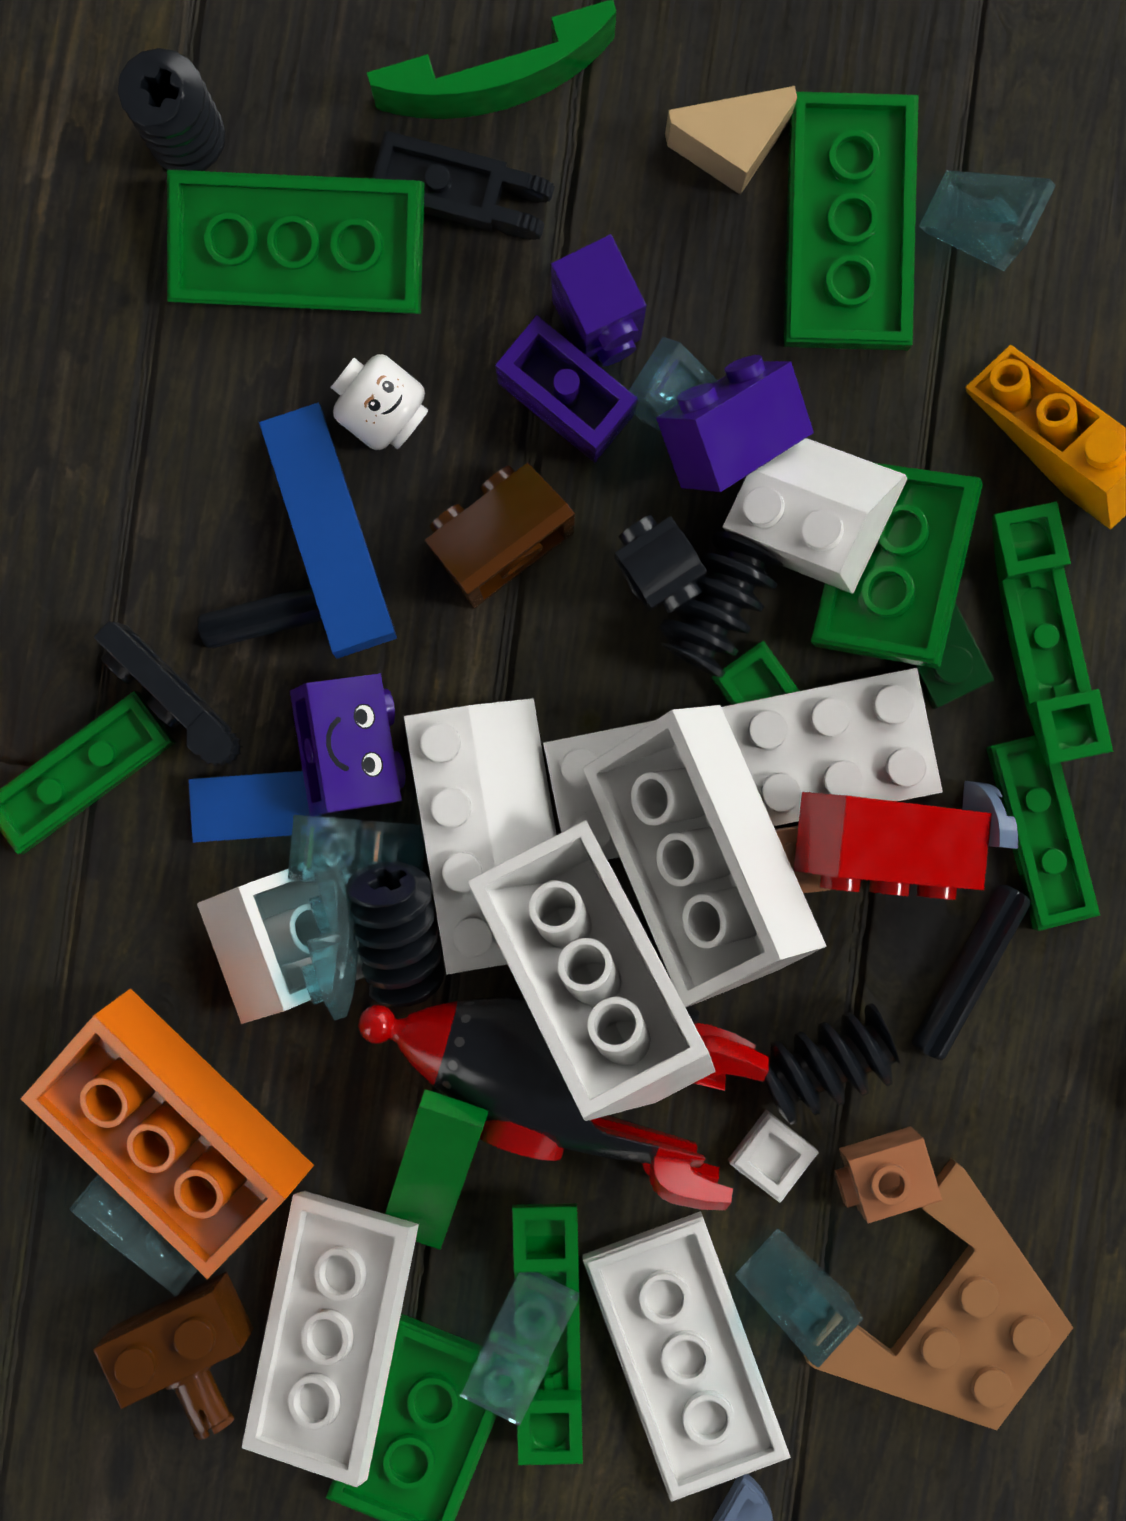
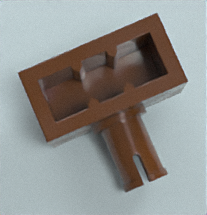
M224 1272L114 1325L93 1350L121 1409L164 1388L166 1390L174 1389L194 1431L193 1435L199 1441L209 1437L208 1430L210 1428L216 1434L234 1420V1416L229 1411L210 1368L214 1364L239 1353L254 1328L228 1273Z

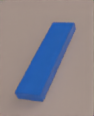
M319 402L259 422L333 655L338 659L397 639Z

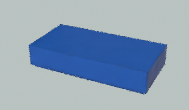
M303 771L188 779L193 843L323 833L321 815L310 816Z

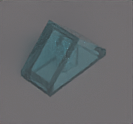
M946 170L919 226L925 233L1005 271L1027 245L1050 199L1055 184L1048 178Z
M778 1228L735 1274L809 1361L818 1368L863 1320L849 1293Z

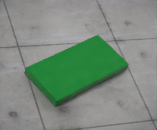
M796 92L797 101L789 122L784 347L908 351L913 345L919 95Z
M167 170L168 302L421 314L425 183L414 180Z

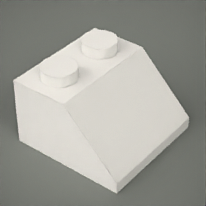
M805 438L746 476L723 528L727 532L736 533L760 546L783 563L784 567L853 594L902 492L907 477L900 472Z
M338 851L244 884L197 903L241 1024L284 1012L364 977L361 970L363 962L358 954L359 941L354 933L355 920L350 912L352 901L346 890L348 877Z

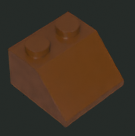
M528 462L517 471H514L510 465L502 468L480 487L484 496L465 510L460 504L450 507L429 526L434 533L425 539L428 548L474 609L574 534L575 513Z

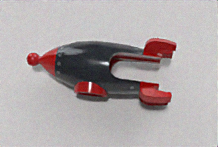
M504 996L459 1000L427 1007L411 1013L403 1019L395 1018L392 1011L383 1005H373L362 1012L358 1028L366 1041L374 1044H380L389 1039L395 1041L409 1063L436 1089L448 1097L489 1110L480 1139L487 1144L521 1156L547 1161L560 1160L564 1149L610 1159L641 1162L645 1172L650 1176V1183L654 1191L663 1200L672 1204L700 1210H726L731 1204L733 1188L718 1184L719 1167L704 1163L706 1158L704 1155L697 1153L696 1142L610 1115L585 1121L525 998ZM694 1024L711 1056L716 1071L694 1084L725 1091L726 1074L764 1082L769 1071V1057L756 1051L755 1044L735 1033L709 1024Z

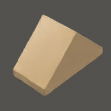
M795 86L671 109L668 111L665 130L667 146L738 194H741L789 124L797 101Z

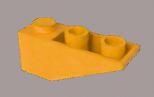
M1010 344L965 387L966 392L1066 497L1111 530L1126 516V427Z

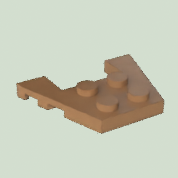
M951 1158L936 1177L943 1201L921 1208L968 1243V1247L892 1348L885 1346L837 1309L805 1352L804 1357L806 1362L814 1369L997 1431L1072 1331L1073 1326L965 1169Z

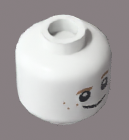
M383 354L371 357L365 365L356 358H353L331 386V389L340 395L334 405V418L374 450L384 449L389 444L399 449L428 412V409L421 404L425 395L424 387L421 383Z

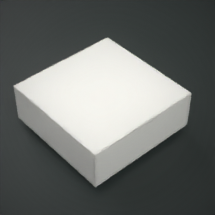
M765 1110L728 1158L730 1165L781 1203L819 1152L809 1142L769 1111Z

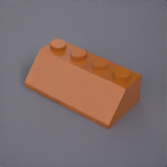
M131 988L93 1015L21 1098L40 1119L206 1279L286 1200L314 1166L309 1159Z

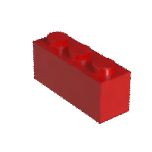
M802 792L794 871L821 875L819 888L860 892L862 879L870 880L869 892L909 896L910 884H918L917 896L956 900L957 888L984 890L992 813L847 795Z

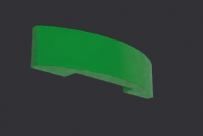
M607 0L551 17L552 44L439 78H435L428 54L367 72L377 110L413 118L453 119L485 115L533 100L577 75L592 63L614 40L616 26L615 4L613 0Z
M1052 502L994 514L992 516L993 544L1005 625L1025 706L1046 765L1113 752L1100 690H1091L1064 570L1066 566L1071 564L1058 503Z
M577 1203L513 1205L518 1465L583 1464Z

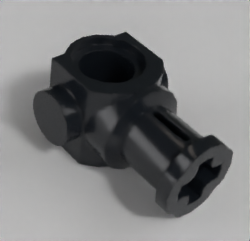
M652 515L646 516L618 536L624 547L615 552L614 559L626 578L631 592L643 603L649 612L663 604L668 614L702 593L696 581L703 578L707 570L671 516L659 524L656 523Z

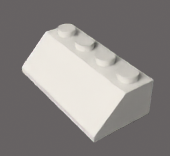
M534 698L468 705L404 716L446 974L506 965L508 963L468 884V880L556 836Z
M720 705L673 709L583 767L668 974L685 1007L692 1006L771 974L827 947Z
M586 820L468 880V884L585 1121L656 1103L716 1072L711 1056Z

